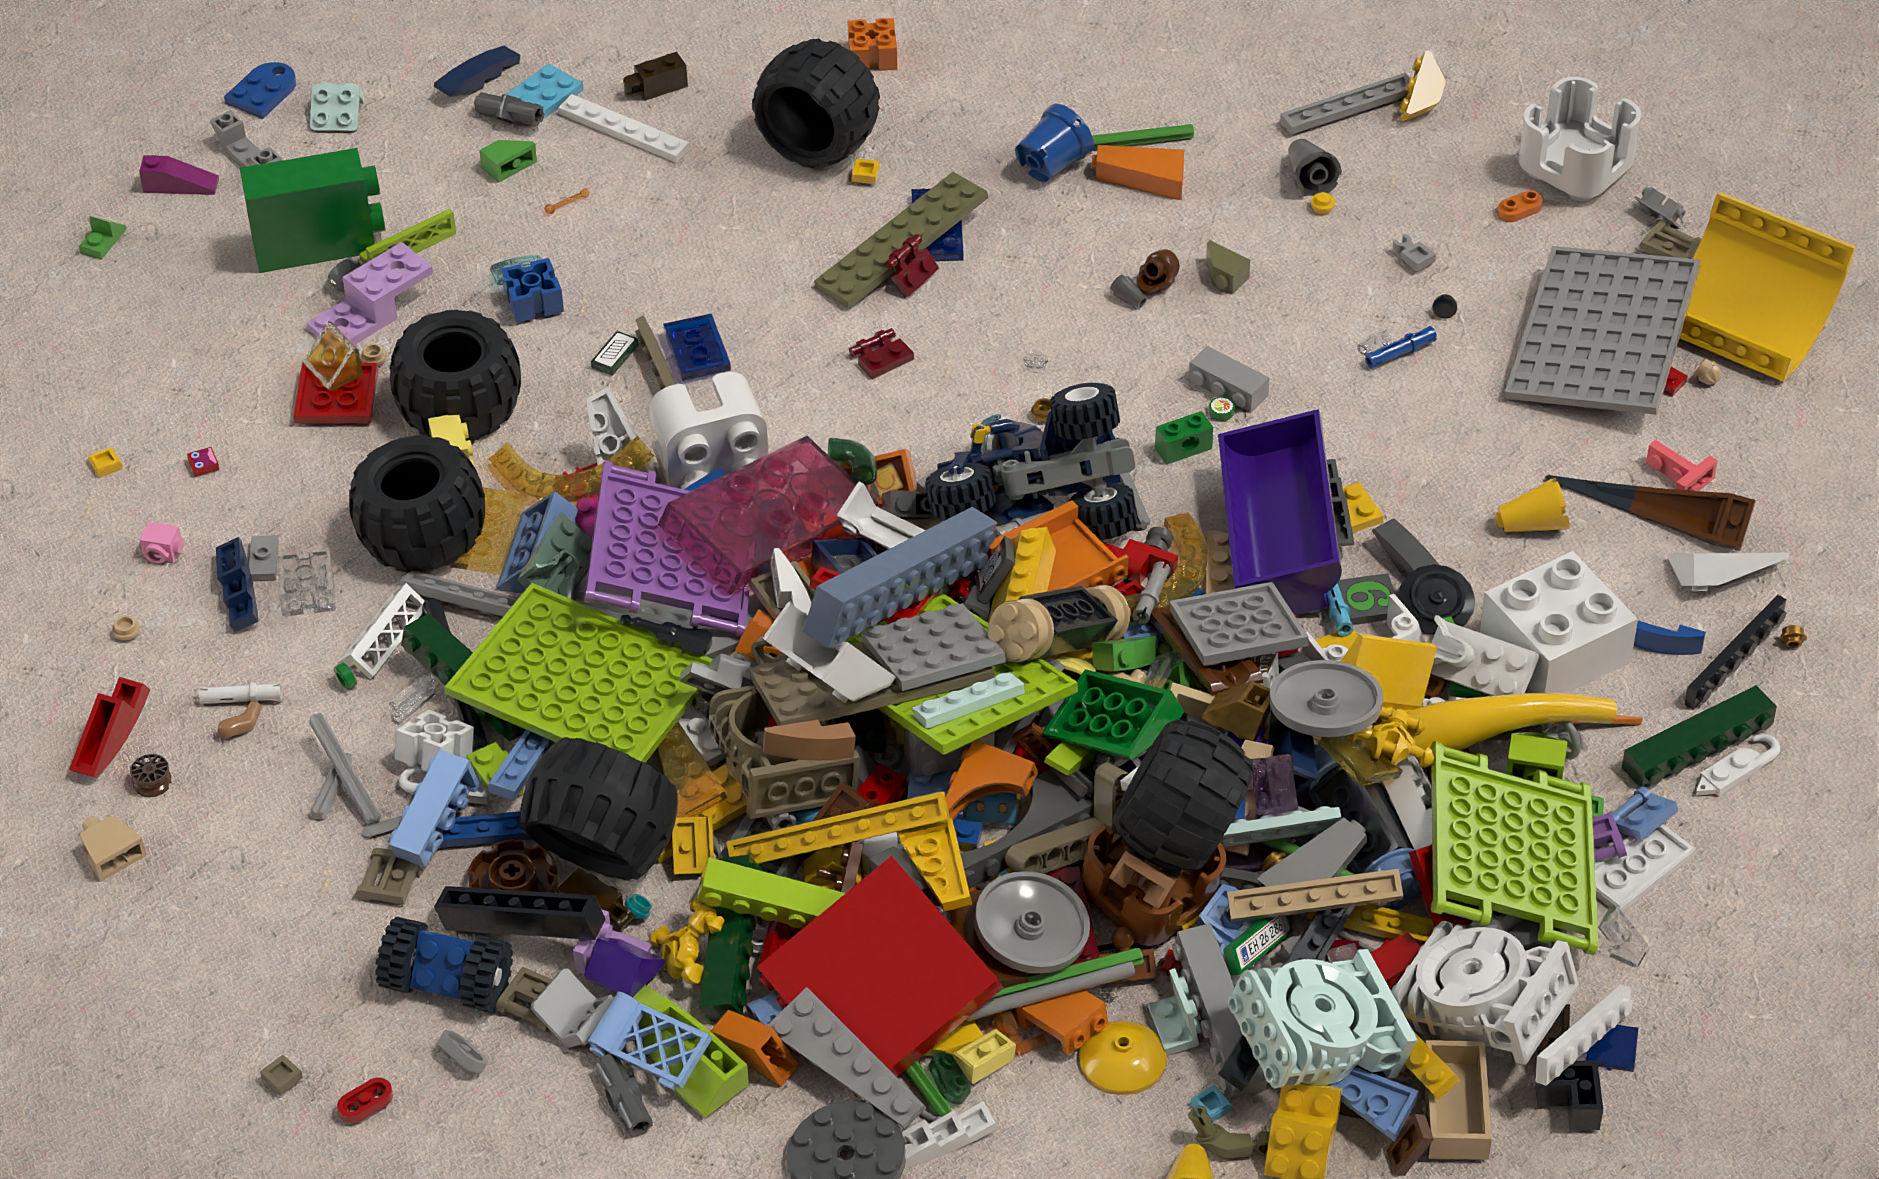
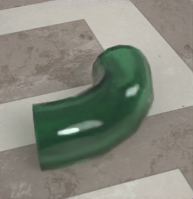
M829 438V464H842L851 467V477L856 483L861 482L864 485H870L875 482L878 472L876 458L865 445L849 439Z

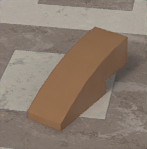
M819 720L768 727L764 728L763 752L778 757L798 760L854 758L856 736L849 723L821 726Z

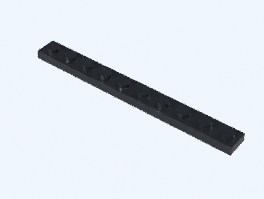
M1355 906L1317 911L1284 965L1303 959L1322 961ZM1241 1034L1218 1072L1219 1076L1241 1092L1247 1087L1260 1065L1253 1056L1252 1049L1243 1034Z

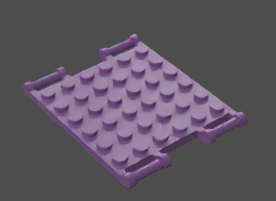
M604 460L583 602L592 604V601L629 609L630 613L637 614L640 599L691 610L690 626L698 628L700 625L735 633L734 636L742 637L747 622L749 584L751 580L759 496L752 494L745 496L715 489L714 485L707 484L704 494L655 483L656 472L649 470L647 473L615 466L612 465V462ZM595 589L603 590V591H607V592H612V593H616V594H621V595H624V596H629V597H631V599H630V598L621 597V596H617V595H612V594H608V593H603V592L595 591ZM701 613L709 614V615H713V616H718V617H722V618H727V619H730V620H735V621H737V623H736V622L727 621V620H723V619H718V618H714V617H709V616L701 615Z

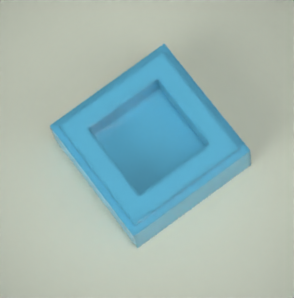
M1215 1085L1191 1098V1106L1197 1112V1106H1204L1212 1122L1232 1111V1104Z

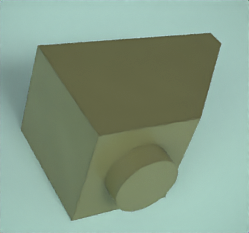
M1211 240L1207 242L1206 263L1212 284L1234 294L1250 277V259Z

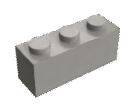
M1206 346L1189 362L1190 382L1214 393L1218 397L1231 399L1237 407L1250 413L1268 397L1269 377L1209 346Z

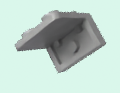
M562 969L532 1002L531 1010L568 1049L580 1044L583 1046L588 1044V1039L614 998L611 995L596 999L569 969Z

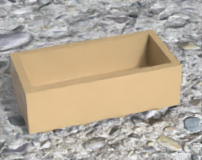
M1425 1040L1430 1049L1460 1079L1439 1100L1424 1086L1426 1116L1428 1117V1125L1434 1138L1428 1146L1429 1159L1489 1160L1492 1135L1485 1041Z

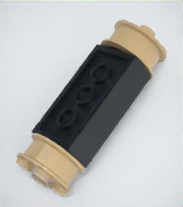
M1108 585L1088 588L1076 586L1020 596L1017 601L1005 602L998 606L989 621L988 637L1002 648L1007 661L1022 662L1090 648L1094 642L1119 640L1127 632L1131 611L1124 596L1117 589Z

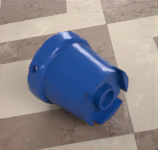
M1055 103L1043 112L1040 121L1015 147V155L1022 167L1027 164L1031 168L1028 172L1031 177L1041 182H1047L1074 161L1084 159L1090 155L1094 149V139L1089 127L1075 111L1065 105Z

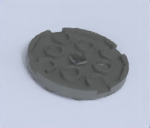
M853 1100L841 1101L819 1108L797 1127L788 1145L787 1167L791 1179H900L906 1164V1144L897 1122L870 1103ZM840 1151H854L851 1159H839Z

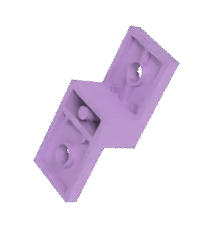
M401 242L343 276L346 299L306 322L308 331L339 355L395 321L397 313L394 297L432 275L433 267Z

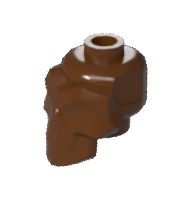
M1161 249L1147 257L1145 264L1140 266L1139 276L1136 279L1137 286L1143 294L1165 290L1175 282V277L1180 267L1175 253L1171 250Z

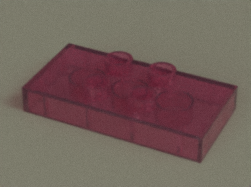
M807 435L668 502L658 525L732 595L749 586L751 579L771 571L770 564L774 548H779L791 563L812 554L813 540L841 539L849 535V533L841 528L842 523L838 519L837 514L858 483ZM871 496L874 504L877 507L879 502Z

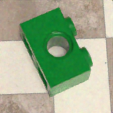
M1202 411L1156 426L1155 449L1166 465L1212 449L1213 426Z

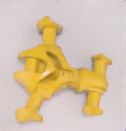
M1382 707L1379 718L1387 720L1385 724L1346 735L1347 739L1352 743L1355 742L1356 738L1369 740L1373 758L1378 760L1381 753L1392 756L1390 762L1392 765H1397L1400 761L1406 759L1408 755L1421 760L1419 767H1429L1434 763V755L1430 746L1426 750L1416 746L1414 739L1407 732V728L1416 730L1415 733H1421L1425 729L1423 719L1412 718L1402 709L1390 710Z
M697 898L689 903L690 911L695 912L688 921L689 926L670 933V930L664 925L649 935L650 944L653 947L661 948L660 958L665 960L663 968L668 971L669 975L674 979L682 977L686 983L692 985L698 984L701 981L704 969L702 965L694 963L699 953L700 942L698 938L703 934H707L709 929L711 934L720 932L724 923L723 917L716 916V911L712 906L704 905V902L697 901Z

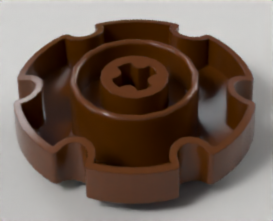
M506 840L495 843L494 850L489 852L482 850L473 859L468 869V887L549 893H556L558 888V872L555 859L548 850L539 845L528 847L526 840Z

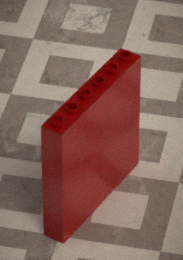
M892 855L757 966L763 974L759 978L769 992L775 989L780 996L776 1000L783 1009L807 987L896 1077L1003 989L996 976Z

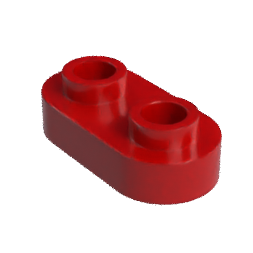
M380 1077L372 1078L343 1095L337 1103L338 1114L341 1120L346 1123H357L387 1106L393 1098L390 1082Z

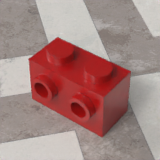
M878 765L858 788L857 793L865 799L879 801L881 803L879 806L907 800V776Z

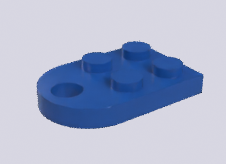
M279 62L259 65L224 96L225 103L264 119L295 89V72L290 66Z

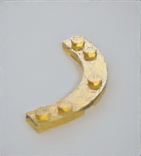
M637 435L607 461L612 462V465L638 471L655 455ZM508 442L488 458L499 473L515 489L523 494L526 493L534 496L538 500H542L556 491L568 502H574L586 497L591 498V494L599 492L603 463L575 474H549L528 465Z
M1189 513L1165 517L1164 527L1172 534L1173 540L1179 549L1181 560L1176 571L1165 581L1156 608L1170 607L1169 601L1190 597L1199 588L1205 577L1208 559L1207 543L1203 533ZM1140 593L1124 596L1131 611L1130 622L1135 621L1133 612L1138 605L1137 599Z

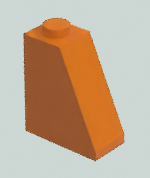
M728 1010L710 1030L741 1058L747 1066L780 1087L799 1066L775 1030L758 1021Z

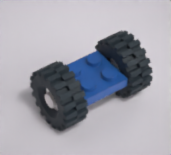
M397 916L390 921V925H387L385 929L386 934L381 938L382 944L378 948L379 957L376 959V965L378 966L375 970V975H377L376 982L379 983V987L404 993H411L413 989L460 999L464 1007L490 1013L497 1011L496 1003L508 987V979L511 977L512 972L510 968L513 965V959H511L513 950H511L512 945L509 942L479 936L473 942L430 932L427 930L428 925L423 922Z

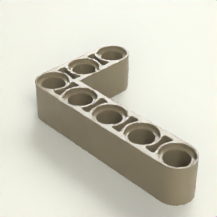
M1111 763L1100 765L1094 779V817L1014 844L1008 849L1005 856L1007 866L1017 872L1027 871L1044 874L1084 860L1090 836L1097 828L1106 824L1114 832L1113 819L1125 793L1121 789L1120 780L1129 773Z

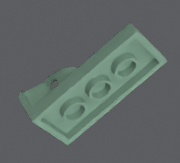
M562 512L559 513L552 521L517 581L526 589L531 583H534L575 601L574 590L589 566L592 539Z

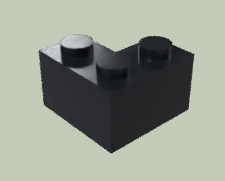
M1575 1061L1548 1085L1536 1083L1535 1077L1537 1106H1567L1570 1130H1600L1604 1109L1598 1061Z

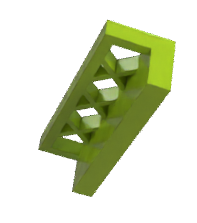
M449 208L366 248L365 251L359 253L360 260L365 264L401 242L415 253H418L455 235L454 212Z

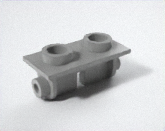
M1645 187L1642 191L1643 197L1641 199L1637 196L1634 197L1641 203L1639 205L1641 210L1649 215L1652 212L1659 215L1657 219L1668 223L1669 227L1673 224L1680 228L1676 221L1678 218L1682 219L1686 213L1682 205H1679L1670 198L1662 205L1666 196L1653 187Z

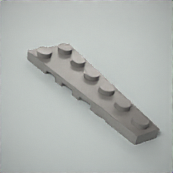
M807 987L767 1025L775 1030L784 1044L797 1051L815 1066L821 1068L839 1083L845 1085L863 1100L895 1120L904 1129L926 1109L925 1105Z

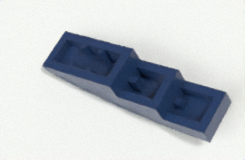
M505 45L485 51L450 70L434 82V87L450 97L483 89L485 80L501 76L503 67L519 64L521 55Z
M237 537L216 547L217 579L223 586V602L229 609V623L234 632L259 622L254 586L242 540L240 537Z

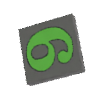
M1388 573L1341 579L1338 581L1344 603L1350 609L1349 617L1352 624L1387 620L1389 595L1395 594Z

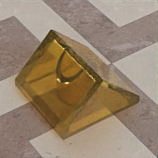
M328 321L302 362L328 390L333 391L363 376L358 348L333 322Z

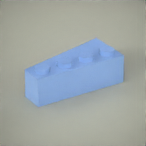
M441 750L438 751L435 758L431 759L423 782H419L415 789L413 801L404 809L402 821L398 829H395L390 836L389 845L395 857L426 867L443 841L442 832L444 830H451L455 824V813L458 809H465L469 803V800L466 798L470 791L476 792L480 786L469 760Z

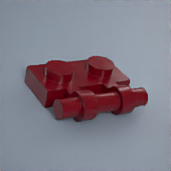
M915 234L912 238H907L903 242L902 247L899 250H894L885 262V266L888 269H896L897 272L891 278L904 297L910 296L939 269L927 248L918 250V245L922 242V237L918 234ZM908 255L910 260L905 263V257Z
M892 328L886 331L880 330L867 340L861 339L856 342V345L848 349L852 357L861 355L858 358V365L871 379L914 360V352L901 338L893 342L890 341V339L896 337V333ZM880 346V348L874 351L871 350L873 347Z

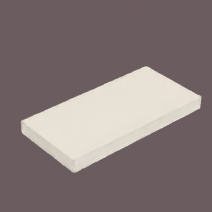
M1661 824L1642 841L1628 836L1623 840L1627 856L1621 858L1614 856L1595 862L1596 897L1620 915L1694 857L1696 849L1664 824Z

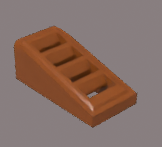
M1031 723L1013 733L1012 737L1046 771L1050 770V765L1045 763L1044 760L1062 741L1045 737L1043 735L1044 729L1035 723ZM1032 733L1033 736H1031V737H1029V738L1026 736V735Z

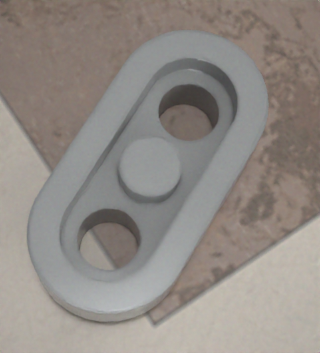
M449 1030L443 1031L438 1040V1044L441 1047L440 1051L446 1056L455 1059L460 1064L459 1068L470 1075L482 1073L488 1063L487 1058L461 1035Z

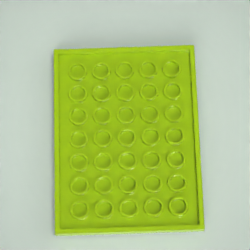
M531 583L446 684L445 694L554 742L564 737L582 738L587 741L607 745V747L627 753L631 757L646 763L702 691L680 682L681 671L692 662L705 664L709 668L710 662L713 659L707 656L693 657L686 653L682 654L679 647L674 646L671 648L667 645H660L656 641L655 634L641 629L637 631L633 627L624 626L617 618Z

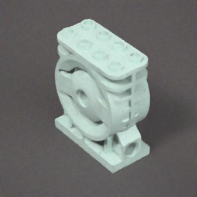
M1368 949L1358 950L1353 960L1337 961L1332 964L1321 960L1303 959L1290 962L1283 967L1273 968L1272 971L1269 968H1261L1257 973L1254 970L1243 971L1228 1001L1229 1009L1239 1023L1241 1032L1252 1049L1253 1056L1258 1060L1266 1081L1273 1088L1284 1087L1286 1083L1289 1086H1296L1301 1082L1312 1085L1333 1084L1345 1079L1356 1065L1370 1072L1383 1071L1387 1079L1396 1078L1418 1041Z

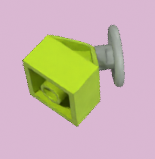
M1554 722L1555 726L1551 727L1550 723L1542 724L1544 731L1542 733H1512L1506 774L1533 782L1535 772L1541 770L1547 772L1549 776L1562 779L1565 759L1573 760L1578 757L1581 748L1578 733L1572 722ZM1563 725H1564V727L1566 728V730L1568 731L1570 737L1568 736L1567 732H1566L1565 729L1563 728ZM1567 746L1572 750L1571 752L1566 751Z

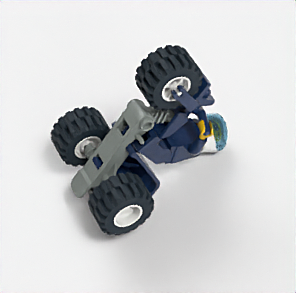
M1091 382L1069 386L1057 392L1050 399L1051 411L1048 412L1044 432L1036 425L1017 422L1000 414L986 418L981 424H974L970 434V438H973L970 451L955 452L953 460L938 463V470L926 478L925 485L932 515L947 520L971 507L983 513L993 506L996 501L995 492L999 486H1003L1005 494L1009 496L1010 500H1018L1026 496H1033L1034 499H1037L1038 495H1047V493L1049 496H1068L1076 492L1069 501L1073 500L1078 506V519L1099 540L1115 538L1134 529L1139 521L1134 492L1129 486L1119 483L1121 482L1120 474L1133 471L1135 461L1128 440L1119 437L1115 438L1112 432L1120 423L1115 389L1108 384Z

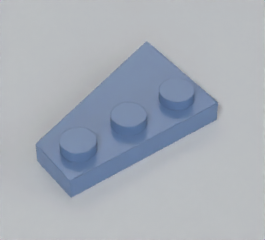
M1354 1067L1345 1079L1327 1085L1342 1088L1341 1102L1394 1142L1413 1109L1419 1093L1418 1090Z

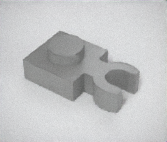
M1407 234L1402 235V243L1396 239L1393 240V250L1401 253L1400 259L1417 272L1436 261V254L1420 241L1415 244L1412 243L1411 237Z

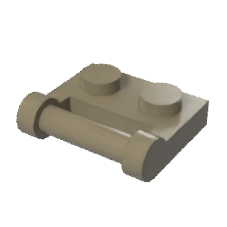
M1660 220L1641 241L1640 250L1656 256L1692 259L1702 238L1689 236L1669 227L1668 223Z
M374 848L370 855L371 863L363 883L357 887L355 896L361 901L373 899L404 905L420 865L395 857L390 849ZM388 863L379 886H374L381 866Z
M522 967L499 997L496 1003V1010L504 1014L509 1012L538 1025V1029L548 1032L549 1028L531 1009L512 1001L516 997L532 1004L552 979Z

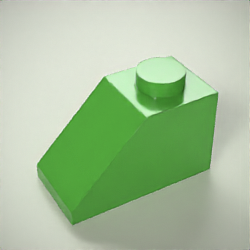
M497 140L479 150L481 168L498 183L537 162L536 146L533 141Z

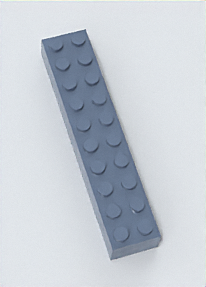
M971 507L818 585L803 632L825 647L830 648L844 642L855 634H859L862 630L876 625L879 621L891 617L894 613L906 609L909 605L923 600L924 597L938 592L941 588L953 584L956 580L968 576L971 572L983 568L988 560L987 552L996 537L994 532L998 522Z

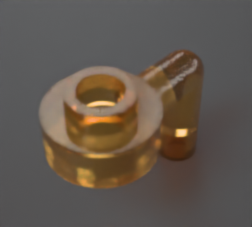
M1010 1010L995 1014V1019L992 1020L993 1028L1000 1031L1016 1044V1055L1025 1054L1048 1044L1044 1034L1022 1042L1018 1035L1017 1023Z

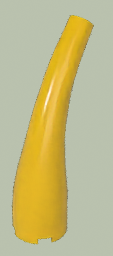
M1523 693L1457 699L1434 703L1406 712L1412 718L1418 720L1422 718L1425 729L1421 733H1415L1416 730L1407 728V732L1414 739L1415 745L1424 750L1431 746L1433 741L1443 743L1444 747L1461 751L1504 732L1551 722L1610 724L1616 718L1617 705L1613 699L1563 693Z

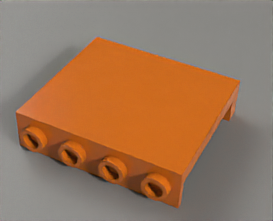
M1073 500L995 538L987 552L989 559L1004 536L1014 541L1021 530L1047 527L1056 549L1047 592L1076 586L1088 588L1109 585L1115 581H1120L1128 575V556L1124 555L1117 558L1078 519V506Z

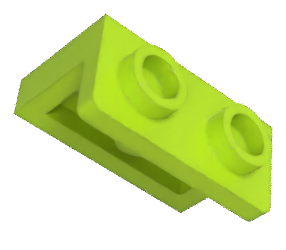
M495 742L466 755L475 774L487 791L489 782L509 753L506 750L502 751ZM523 787L518 793V797L524 794ZM489 793V794L492 796V798H495V797L498 796V795Z

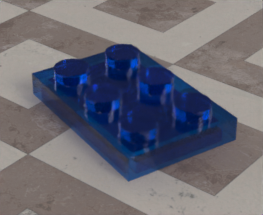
M712 313L663 324L664 333L682 381L731 371V363Z

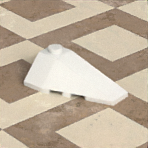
M608 386L588 397L586 403L600 482L604 460L612 462V465L646 473L648 470L656 472L655 483L662 481L650 456L610 387Z
M1789 553L1669 554V561L1681 586H1692V591H1708V586L1721 585L1789 558Z

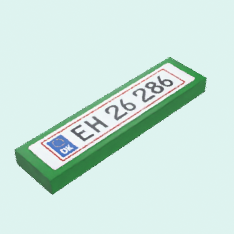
M1289 916L1259 919L1223 948L1230 974L1240 975L1293 932Z

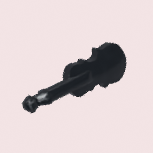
M621 615L620 617L622 625L633 627L637 631L641 629L655 633L658 644L667 645L671 648L674 646L679 647L682 654L686 653L693 657H701L709 651L712 645V634L706 629L696 627L684 628L672 622L659 624L642 619L641 617L631 618L629 615Z

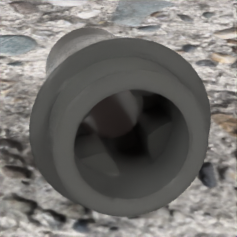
M1121 274L1111 284L1110 290L1115 297L1134 305L1138 309L1146 303L1148 297L1142 293L1129 276Z

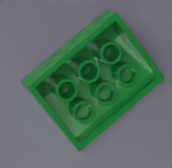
M1085 669L1077 680L1078 692L1065 698L1044 730L1043 735L1055 740L1133 759L1153 744L1168 722L1180 719L1184 710L1170 690Z

